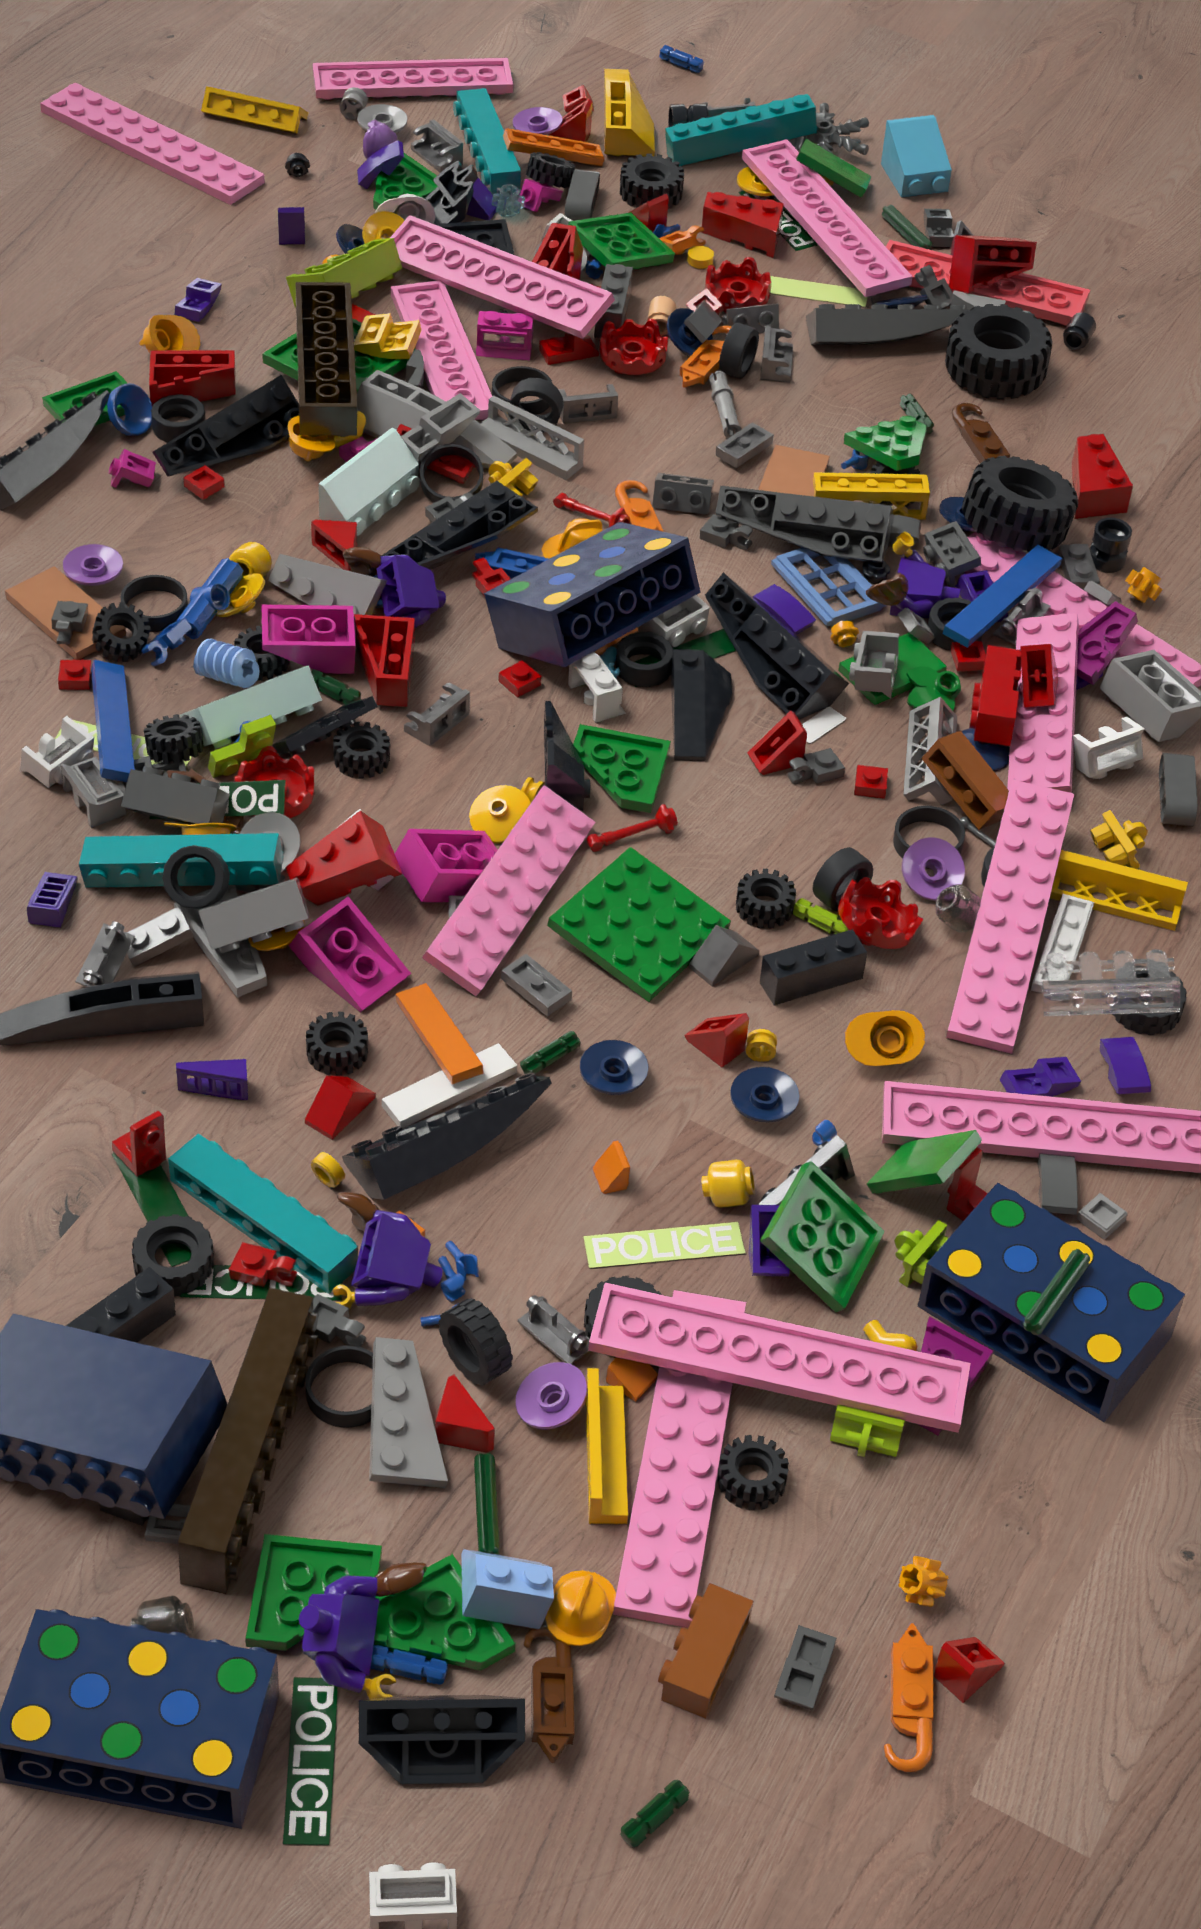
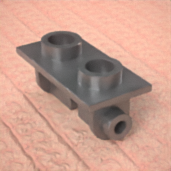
M779 304L727 309V315L722 317L723 325L732 327L735 323H741L756 328L759 333L765 332L766 325L779 329Z
M1038 588L1027 590L1025 597L1008 617L1002 620L1001 625L993 633L994 636L1016 645L1018 619L1041 617L1051 608V605L1042 602L1043 594Z
M113 921L111 926L104 923L75 982L85 987L113 983L135 936L124 932L125 927L118 922Z
M533 1295L526 1303L529 1311L517 1321L521 1326L565 1363L573 1364L588 1352L590 1338L586 1336L583 1330H579L560 1314L543 1296Z

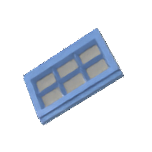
M799 548L778 555L776 559L771 560V565L826 626L833 627L838 622L851 621L880 611L881 608L886 606L867 597L866 590L872 585L848 559L827 557L805 548Z

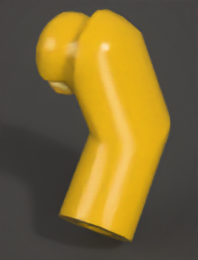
M357 411V436L339 437L333 435L337 448L362 436L366 424V418L362 412Z
M878 1320L870 1321L863 1328L870 1341L917 1351V1342L913 1337L905 1334L887 1333Z

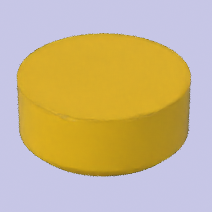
M694 246L688 250L687 262L692 267L705 269L713 264L714 252L712 249L706 246Z
M321 1152L311 1161L313 1173L326 1186L335 1188L345 1179L343 1168L331 1155Z

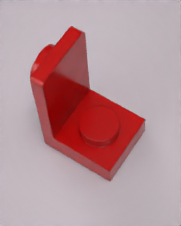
M156 1111L131 1125L130 1132L112 1141V1151L137 1177L148 1170L157 1168L166 1160L164 1116L160 1111Z
M978 1147L955 1170L953 1181L947 1190L949 1199L946 1209L962 1221L969 1216L988 1194L976 1185L983 1150Z

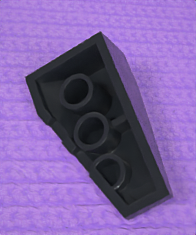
M673 650L671 700L674 760L705 761L714 742L719 724L724 719L726 708L732 700L731 673L703 650Z
M545 701L544 764L546 787L578 810L583 811L584 798H590V779H584V765L552 702Z

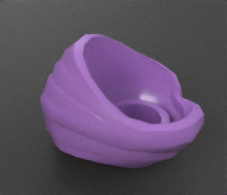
M372 120L368 123L369 129L363 139V153L366 160L381 148L398 141L396 133L385 123L378 122L377 120Z

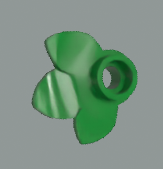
M928 666L915 667L907 671V677L916 686L908 696L907 703L909 706L915 709L941 697L954 710L955 698L961 691L960 679L955 673L951 671L938 673Z

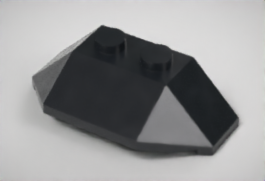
M429 1695L359 1700L358 1744L400 1784L484 1783L525 1742V1698L492 1695Z

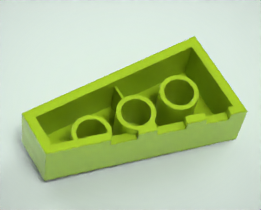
M394 238L370 241L347 251L348 254L327 259V263L318 266L313 265L304 269L306 274H291L287 276L286 280L295 308L296 282H347L351 284L352 299L359 296L358 291L370 290L376 287V282H383L394 278L393 273L403 269Z

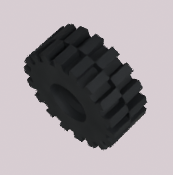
M640 154L636 155V159L629 158L628 162H624L621 167L619 193L622 195V200H628V205L633 206L635 204L637 208L667 193L669 198L668 209H671L672 205L676 206L679 204V200H682L684 185L683 167H679L680 163L677 161L672 162L670 157L662 158L663 155L657 154V157H653L652 154H646V157H642Z

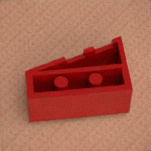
M707 192L702 217L704 231L701 233L729 243L732 239L745 243L746 249L753 250L756 247L767 251L766 256L774 258L781 231L784 203L770 199L760 200L748 196L726 195L722 192Z
M552 223L532 262L580 280L583 246L576 226Z
M955 235L949 280L950 289L970 293L975 291V288L983 285L989 286L999 279L1010 278L1033 269L1037 242L1019 238Z
M235 350L150 351L149 392L152 407L159 399L169 395H188L198 399L200 402L236 395Z
M1104 434L1077 437L1072 459V482L1078 497V507L1074 519L1127 513L1133 484Z
M354 614L355 645L376 704L407 707L415 646V618Z
M987 645L981 683L975 682L972 696L969 728L975 729L974 741L1006 746L1011 745L1019 695L1018 681L1021 678L1020 650Z
M362 811L357 812L285 867L290 880L298 877L303 896L317 906L351 894V889L366 885L370 887L375 885L377 880L383 877L402 875L384 826Z

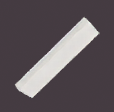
M1066 894L1062 895L1031 991L1059 999L1064 998L1094 902Z
M498 1043L476 1054L483 1064V1074L452 1085L441 1070L383 1098L382 1108L397 1126L405 1128L516 1074L517 1064Z

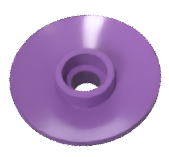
M534 107L516 114L513 118V127L515 130L547 135L558 130L563 121L561 114L554 109Z
M88 544L77 547L70 551L63 560L65 575L73 582L82 585L94 586L108 583L118 577L123 569L121 555L115 549L100 544Z
M934 837L920 839L907 849L902 860V874L906 884L915 894L928 900L948 898L960 888L965 875L963 859L957 849L945 840ZM925 868H931L934 871V877H930L925 872Z
M553 1362L540 1366L532 1371L519 1386L516 1394L517 1412L521 1419L531 1427L537 1429L560 1427L575 1418L585 1405L587 1400V1380L576 1366L569 1363Z

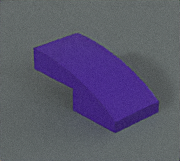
M398 140L371 155L357 170L358 185L367 189L380 171L390 176L404 158L403 143Z
M196 278L186 286V297L175 305L174 315L200 322L215 303L222 284Z
M775 584L753 596L754 599L795 635L808 629L816 621L813 615L795 597Z
M1134 1037L1100 1039L1099 1051L1109 1066L1108 1079L1117 1094L1151 1092V1082L1147 1067Z
M1067 1057L1038 1059L1033 1068L1004 1070L1000 1078V1082L1007 1093L1049 1097L1067 1092L1078 1087L1081 1083Z

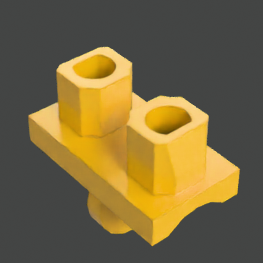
M527 458L522 460L513 469L509 463L504 464L500 461H495L489 466L490 477L488 480L491 484L498 481L521 497L523 494L515 488L516 486L528 495L535 489L539 481L529 472L532 462Z
M1111 810L1103 813L1104 823L1090 830L1096 847L1100 849L1113 843L1115 846L1103 851L1107 862L1123 866L1127 864L1128 867L1134 869L1140 868V864L1135 858L1137 853L1135 845L1138 849L1145 846L1144 839L1148 834L1145 825L1141 822L1132 823L1130 820H1127L1123 823V829Z

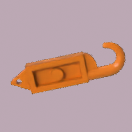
M719 326L712 335L717 333L728 334L731 326ZM705 340L680 366L679 376H682L683 388L697 383L704 385L710 375L719 369L720 354L724 341Z
M627 480L618 484L615 489V496L620 507L624 508L630 517V524L664 532L650 501L642 498H629L626 490L631 488L647 493V487L635 480Z
M913 1623L910 1624L898 1643L893 1642L891 1649V1722L899 1732L916 1737V1755L912 1759H901L894 1754L890 1744L884 1745L885 1757L889 1764L903 1772H916L923 1769L931 1760L933 1752V1646L926 1644Z

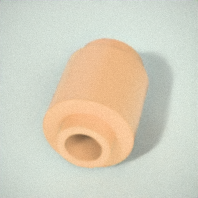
M657 296L650 302L647 321L649 319L657 321L661 336L668 334L667 320L669 315L676 310L675 302L667 296Z

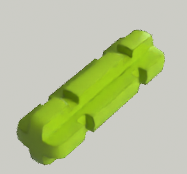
M800 898L795 903L793 914L802 920L808 918V923L830 934L832 931L835 934L848 931L842 920H838V915L818 905L813 907V903L804 898Z

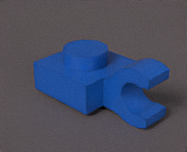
M185 618L174 622L151 640V643L146 644L141 651L144 654L153 650L156 654V659L151 665L153 667L166 661L168 655L167 648L169 647L173 650L186 640L183 635L192 627Z

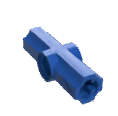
M229 558L222 559L201 587H196L192 590L190 603L177 619L179 621L185 618L192 628L185 634L191 639L199 638L216 613L228 607L230 594L243 578L242 572L244 570L238 563L231 561Z

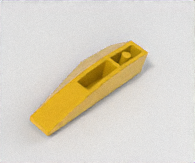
M604 69V154H611L613 156H636L641 154L642 157H646V154H652V156H655L654 123L629 70Z

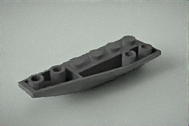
M821 304L819 308H814L811 313L806 315V324L811 345L879 344L914 338L951 326L953 321L968 309H966V305H951L950 309H940V305H924V309H914V305L910 304L898 305V309H888V305L885 304L871 305V309H861L860 304L845 305V308L835 309L834 304Z
M721 485L716 507V515L750 526L752 529L820 555L882 563L890 544L894 521L893 510L889 505Z

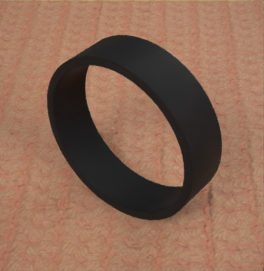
M526 366L510 367L500 371L493 378L492 396L494 395L509 403L510 399L497 391L503 385L511 382H520L528 378H541L551 383L552 380L546 373L536 368ZM541 398L533 401H520V404L526 411L535 415L546 411L550 407Z
M444 444L432 449L424 457L420 467V483L424 494L429 500L435 503L447 497L433 491L424 479V473L430 463L437 458L447 455L461 456L474 464L480 477L476 486L469 492L475 495L481 491L483 486V466L479 457L471 449L458 444ZM456 496V497H451V498H452L453 500H456V499L460 498L461 496Z
M146 575L136 578L123 588L120 596L121 602L125 603V608H128L127 603L130 599L147 591H165L181 599V605L170 613L159 616H142V618H148L150 632L163 631L168 625L177 622L179 616L188 606L185 587L176 579L164 575Z
M917 806L906 810L897 819L893 845L902 859L910 845L903 840L900 831L905 826L915 822H933L948 828L958 840L955 848L961 855L965 839V829L962 822L951 812L935 806Z
M357 1346L335 1347L320 1354L308 1368L306 1374V1399L308 1406L317 1418L335 1427L352 1428L371 1422V1404L356 1411H337L320 1403L312 1393L311 1386L314 1379L321 1371L331 1365L353 1362L365 1365L373 1370V1352Z

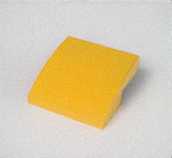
M391 313L365 316L354 341V350L379 358L410 359L422 331L420 321L393 323Z

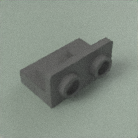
M658 473L655 479L652 506L659 509L708 514L714 480Z
M957 521L925 533L926 546L923 547L924 556L928 563L933 562L935 567L945 570V582L948 587H956V575L981 566V557Z

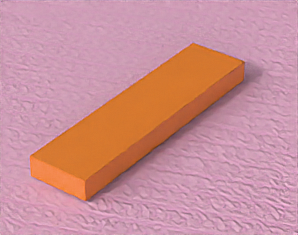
M505 128L503 134L507 150L527 154L533 152L547 153L551 156L555 155L558 158H564L567 161L602 166L605 159L599 144Z
M427 983L396 993L397 1004L452 1085L483 1074V1064Z

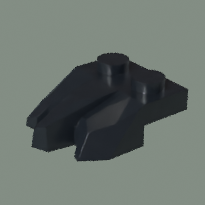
M458 160L433 179L438 187L425 199L434 207V224L458 223L465 219L474 193L473 185L478 178L477 171L472 164L463 169Z

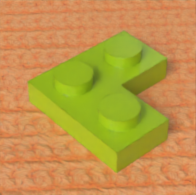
M271 715L243 724L239 742L210 752L208 769L213 778L234 774L239 770L242 761H252L258 757L262 748L272 746L276 723Z

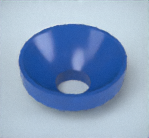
M132 383L123 384L115 388L110 393L107 403L109 419L115 428L121 433L130 436L143 434L150 428L152 424V403L147 393L140 386ZM118 405L122 406L125 410L126 416L124 420H121L117 415L116 409Z

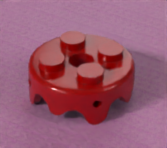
M746 257L738 265L725 260L716 271L713 265L708 266L705 288L723 304L725 313H727V309L760 306L768 303L772 287L770 273L760 274L754 258Z
M627 319L617 329H615L612 322L607 321L600 339V357L609 368L618 374L641 375L651 373L659 369L666 360L668 337H661L659 325L655 319H649L645 325H639L632 319Z
M272 746L262 748L256 759L242 761L239 766L238 775L234 776V782L286 780L283 815L289 819L304 812L312 803L315 794L313 766L307 767L302 758L296 754L290 759H283Z
M868 877L861 879L858 883L852 879L838 905L842 922L848 930L853 929L860 942L867 946L873 945L883 949L902 948L909 944L923 921V918L918 916V906L916 904L905 905L901 901L902 887L901 883L897 880H889L882 885H876Z

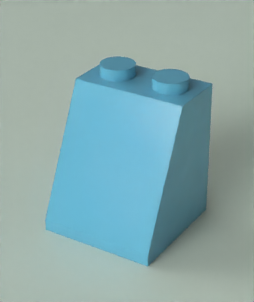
M934 115L887 120L881 165L901 197L948 192L952 169Z

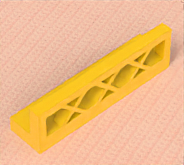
M208 86L205 89L201 111L206 114L296 134L298 133L300 119L307 120L308 112L299 106Z
M814 472V497L847 501L859 500L872 504L890 501L893 504L891 507L894 515L926 520L930 497L927 475ZM909 502H921L920 510L907 509L905 505Z
M1061 850L1050 899L1060 901L1063 894L1094 902L1092 910L1175 931L1188 882ZM1061 882L1072 885L1076 888V891L1068 892L1058 889ZM1092 893H1103L1108 899H1095ZM1127 900L1134 901L1140 907H1126L1123 902ZM1161 908L1172 911V918L1158 915L1154 910Z
M587 1368V1400L585 1408L589 1524H627L628 1497L623 1386H599V1368Z

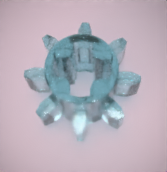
M511 184L503 185L501 188L498 187L492 199V205L497 206L496 212L508 218L520 214V209L524 208L525 197L520 196L521 190Z

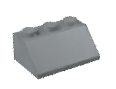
M1155 650L1112 659L1100 689L1109 696L1112 702L1120 706L1133 721L1145 728L1151 738L1161 742L1180 737L1201 718V691Z
M298 877L204 907L198 911L211 950L219 948L221 953L239 948L238 941L250 937L253 943L272 937V930L284 927L285 932L304 927L303 920L309 918Z

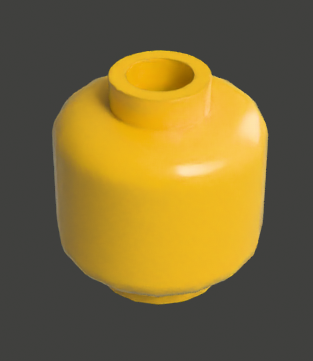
M257 542L242 544L229 557L231 561L238 563L244 570L242 572L243 577L254 573L265 577L272 566L268 550Z
M738 1159L711 1163L708 1168V1176H702L701 1179L704 1197H711L712 1203L718 1208L744 1205L749 1201L750 1195L755 1194L752 1168L746 1167L744 1162Z

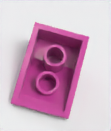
M261 606L263 650L303 666L309 665V668L317 669L323 673L354 674L355 630L353 606Z
M409 829L397 848L395 856L402 874L421 902H449V896H466L497 852V848L485 831Z
M346 897L299 931L289 945L309 972L360 1013L411 975V972L349 897Z

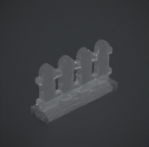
M1153 949L1148 951L1146 959H1133L1131 952L1121 950L1113 954V960H1100L1099 955L1095 952H1083L1079 956V961H1066L1065 955L1051 953L1046 956V962H1039L1040 974H1047V981H1042L1044 1016L1180 1012V978L1170 977L1169 969H1174V958H1167L1166 953L1162 950ZM1147 970L1148 978H1136L1135 971ZM1114 971L1115 979H1102V972ZM1080 972L1081 980H1069L1068 973Z

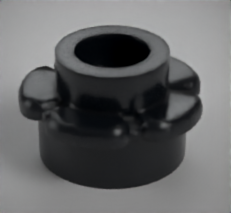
M302 153L289 155L285 163L287 173L295 177L307 174L308 168H310L309 160Z
M884 560L882 563L866 561L862 565V569H864L863 576L871 584H879L885 581L887 574H890L891 571L890 566Z

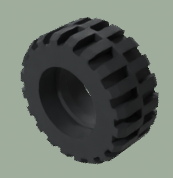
M986 304L984 307L975 306L970 311L966 310L953 321L949 332L945 365L951 378L961 388L966 387L970 393H978L985 398L990 396L1002 400L1005 397H1011V399L1019 398L1021 394L1025 396L1036 390L1045 380L1053 344L1052 336L1041 319L1037 320L1034 314L1023 312L1021 308H1010L1004 304H1000V306H994L993 304Z
M998 456L996 459L991 457L976 466L963 500L962 510L967 523L972 525L975 532L981 533L989 541L997 542L999 546L1004 548L1007 546L1019 552L1025 550L1028 553L1037 545L1047 550H1053L1066 539L1078 507L1077 493L1067 479H1063L1060 473L1050 470V467L1044 464L1039 465L1033 460H1023L1015 456L1011 458Z

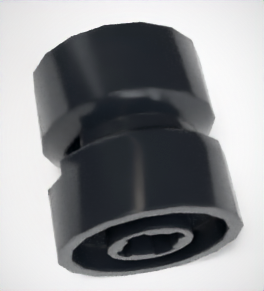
M670 104L668 127L697 121L701 118H708L706 104H693L688 109L684 104Z
M1104 518L1096 523L1092 537L1093 542L1090 546V553L1096 570L1114 573L1124 568L1132 536V529L1127 522L1117 518Z

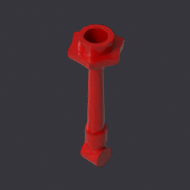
M560 493L553 499L555 507L562 508L565 506L566 509L571 511L576 510L609 522V527L618 522L630 524V517L624 508H619L615 513L609 515L579 503L578 500L568 498L565 493Z
M662 804L657 810L655 819L613 832L608 831L602 833L601 836L591 834L587 837L586 842L593 852H597L602 849L603 845L613 844L617 840L656 826L665 831L666 834H670L674 830V826L678 825L677 817L672 807L667 809L666 805Z

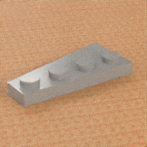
M279 554L268 579L269 582L308 605L353 606L354 614L372 615L387 583V580Z
M228 885L224 896L217 903L238 897L236 886ZM211 889L193 895V897L204 896ZM174 903V907L180 906L194 934L193 938L236 997L267 986V976L258 950L251 946L248 938L238 941L240 947L228 952L221 953L219 948L211 950L198 912L201 909L182 907L178 903Z
M376 1337L373 1344L369 1481L445 1488L448 1479L414 1343L410 1340Z

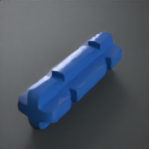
M667 45L660 49L659 57L662 60H670V63L685 69L689 67V70L695 73H699L703 69V59L698 57L693 59V55L677 49L674 51V48Z
M374 1645L370 1668L382 1672L387 1668L390 1669L391 1674L416 1680H422V1677H426L427 1682L441 1685L446 1679L448 1663L432 1658L431 1662L426 1661L427 1656L397 1649L392 1653L389 1652L388 1647Z

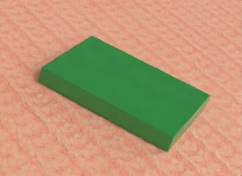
M805 139L796 157V161L860 198L863 197L871 179L870 175L808 139Z
M115 371L42 397L43 406L55 419L58 418L61 421L64 419L62 414L74 405H77L78 408L81 407L83 404L80 400L95 391L99 395L106 390L111 393L115 388L127 384V382ZM107 403L94 426L110 421ZM118 405L116 409L118 417L124 416V408Z
M910 633L899 636V661L891 698L916 687L906 675L908 670L921 666L931 667L938 673L947 670V666L918 638ZM853 656L839 662L838 671L855 686V681L849 679L851 662H856ZM869 659L868 667L882 668L883 660ZM860 691L874 705L890 699L883 692Z
M977 1130L904 1143L866 1185L872 1194L945 1183L981 1143L982 1138Z

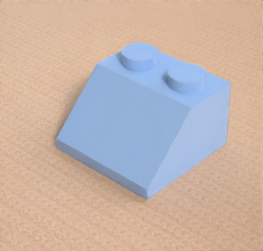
M463 1549L461 1554L463 1616L540 1629L554 1600L552 1567L540 1562Z

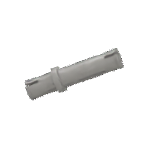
M716 371L717 380H715L713 373L709 377L713 390L711 397L717 405L724 436L730 438L734 435L733 429L737 433L741 430V427L738 423L732 401L734 394L728 386L727 376L722 371Z

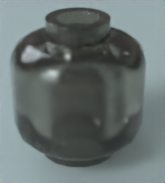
M960 884L952 885L942 890L938 895L935 906L936 915L940 921L952 930L967 932L975 926L977 914L981 907V898L966 886Z
M175 1595L142 1602L138 1607L137 1616L131 1619V1625H142L151 1631L167 1634L180 1632L187 1636L192 1635L194 1631L193 1615L189 1604L182 1603Z

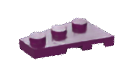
M1115 601L1079 629L1077 676L1092 685L1095 684L1137 624V614Z
M929 1316L921 1352L971 1363L966 1389L967 1395L991 1361L993 1350ZM918 1424L937 1436L943 1430Z

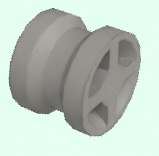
M355 87L347 89L340 103L341 114L350 120H356L359 112L367 105L368 97L366 93Z

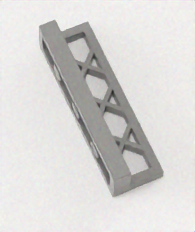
M494 395L489 399L488 418L480 424L517 452L518 457L522 459L527 458L532 464L564 480L569 479L583 467L584 439ZM498 409L504 412L508 420L498 416ZM518 419L524 421L531 431L524 429ZM541 430L547 432L553 442L546 440ZM564 441L575 446L574 453L568 450Z
M941 697L923 704L909 713L903 793L908 801L927 792H930L941 805L952 801V796L924 761L919 766H916L917 762L939 738L956 732L957 715ZM928 715L922 724H919L920 718ZM927 733V737L918 745V742ZM924 775L925 781L915 786V784Z

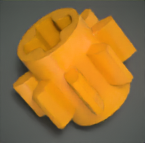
M1145 567L1140 572L1133 569L1125 580L1130 585L1126 592L1142 603H1145L1148 598L1155 601L1163 590L1158 586L1161 578Z
M914 1556L913 1564L902 1566L898 1586L907 1593L906 1602L933 1607L934 1599L945 1597L947 1579L949 1578L940 1570L941 1561Z

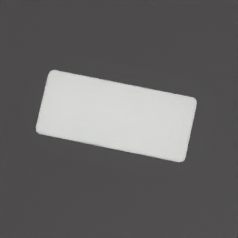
M827 707L802 724L807 731L806 742H814L845 721L846 717L833 708Z

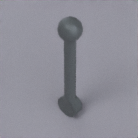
M962 817L960 819L964 829L970 830L991 847L995 846L996 842L973 826L969 818Z

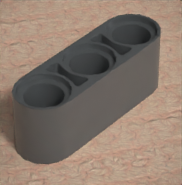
M574 169L566 199L564 216L572 221L592 218L599 191L600 172Z
M1162 753L1159 764V794L1162 824L1189 827L1195 825L1197 816L1195 757L1192 755Z

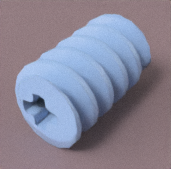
M212 638L206 639L200 644L193 664L196 674L241 688H249L254 685L259 678L260 672L252 650L229 643L226 644Z

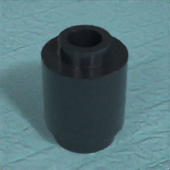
M1084 312L1073 315L1063 333L1064 343L1069 349L1079 350L1088 344L1096 330L1094 318Z

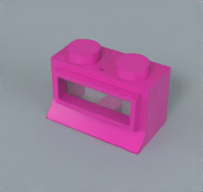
M479 311L476 356L530 361L533 341V317L522 313L510 314L498 313L496 311Z

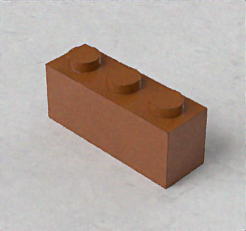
M961 730L939 738L921 759L978 830L1000 822L1009 794L1008 788Z
M709 1583L703 1597L696 1595L689 1612V1617L692 1618L688 1629L681 1627L673 1650H676L677 1653L673 1661L668 1659L665 1661L658 1678V1682L663 1684L661 1701L702 1718H707L750 1623L753 1600Z

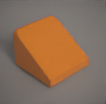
M613 1141L593 1166L595 1177L603 1194L626 1190L629 1185L630 1165L619 1141Z
M616 1357L607 1368L606 1382L611 1386H623L624 1395L636 1402L657 1380L658 1374L650 1364Z

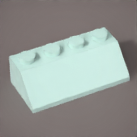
M389 429L319 483V520L357 522L358 536L372 523L378 521L391 508L397 506L401 500L417 490L420 483L419 463L396 429Z
M308 665L180 714V717L183 715H189V719L195 717L200 722L203 745L213 744L215 749L232 743L231 736L240 733V726L245 721H254L271 715L276 725L287 721L286 714L295 711L296 715L300 716L313 711L314 707L312 704L322 701V698Z

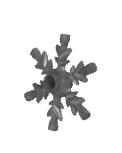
M822 103L819 107L820 113L816 112L817 133L788 140L797 151L802 147L805 139H808L830 153L834 150L833 144H838L839 148L843 146L848 152L855 150L860 154L866 155L869 146L860 144V139H851L850 136L839 135H850V133L860 132V128L869 126V121L866 117L854 122L849 119L844 125L840 122L838 126H834L833 117L835 114L829 113V105L827 103Z

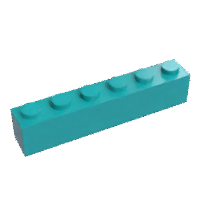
M487 89L457 91V101L453 102L454 116L459 118L460 130H464L465 142L470 144V154L472 158H475L477 172H481L483 184L487 186L493 196L520 193L521 169L513 151L507 150L503 138L504 129Z
M800 94L792 98L774 100L759 106H749L746 109L725 112L714 117L701 118L685 124H676L675 126L665 128L667 155L672 158V162L677 161L680 163L679 166L753 147L817 133L816 106L808 94Z
M279 833L85 837L79 860V868L85 888L164 886L162 878L164 865L169 857L180 848L195 845L211 848L222 856L229 870V885L279 884L284 855ZM195 857L188 859L182 863L178 870L179 886H212L215 882L214 869L203 858Z
M198 1133L168 1158L171 1182L260 1246L276 1250L277 1258L287 1256L295 1259L296 1263L293 1269L326 1293L330 1294L334 1287L341 1284L355 1271L358 1260V1246L351 1237L346 1234H340L330 1227L323 1217L313 1215L302 1207L296 1198L288 1197L278 1190L269 1179L261 1178L251 1171L245 1162L231 1157L224 1152L217 1142L209 1141Z

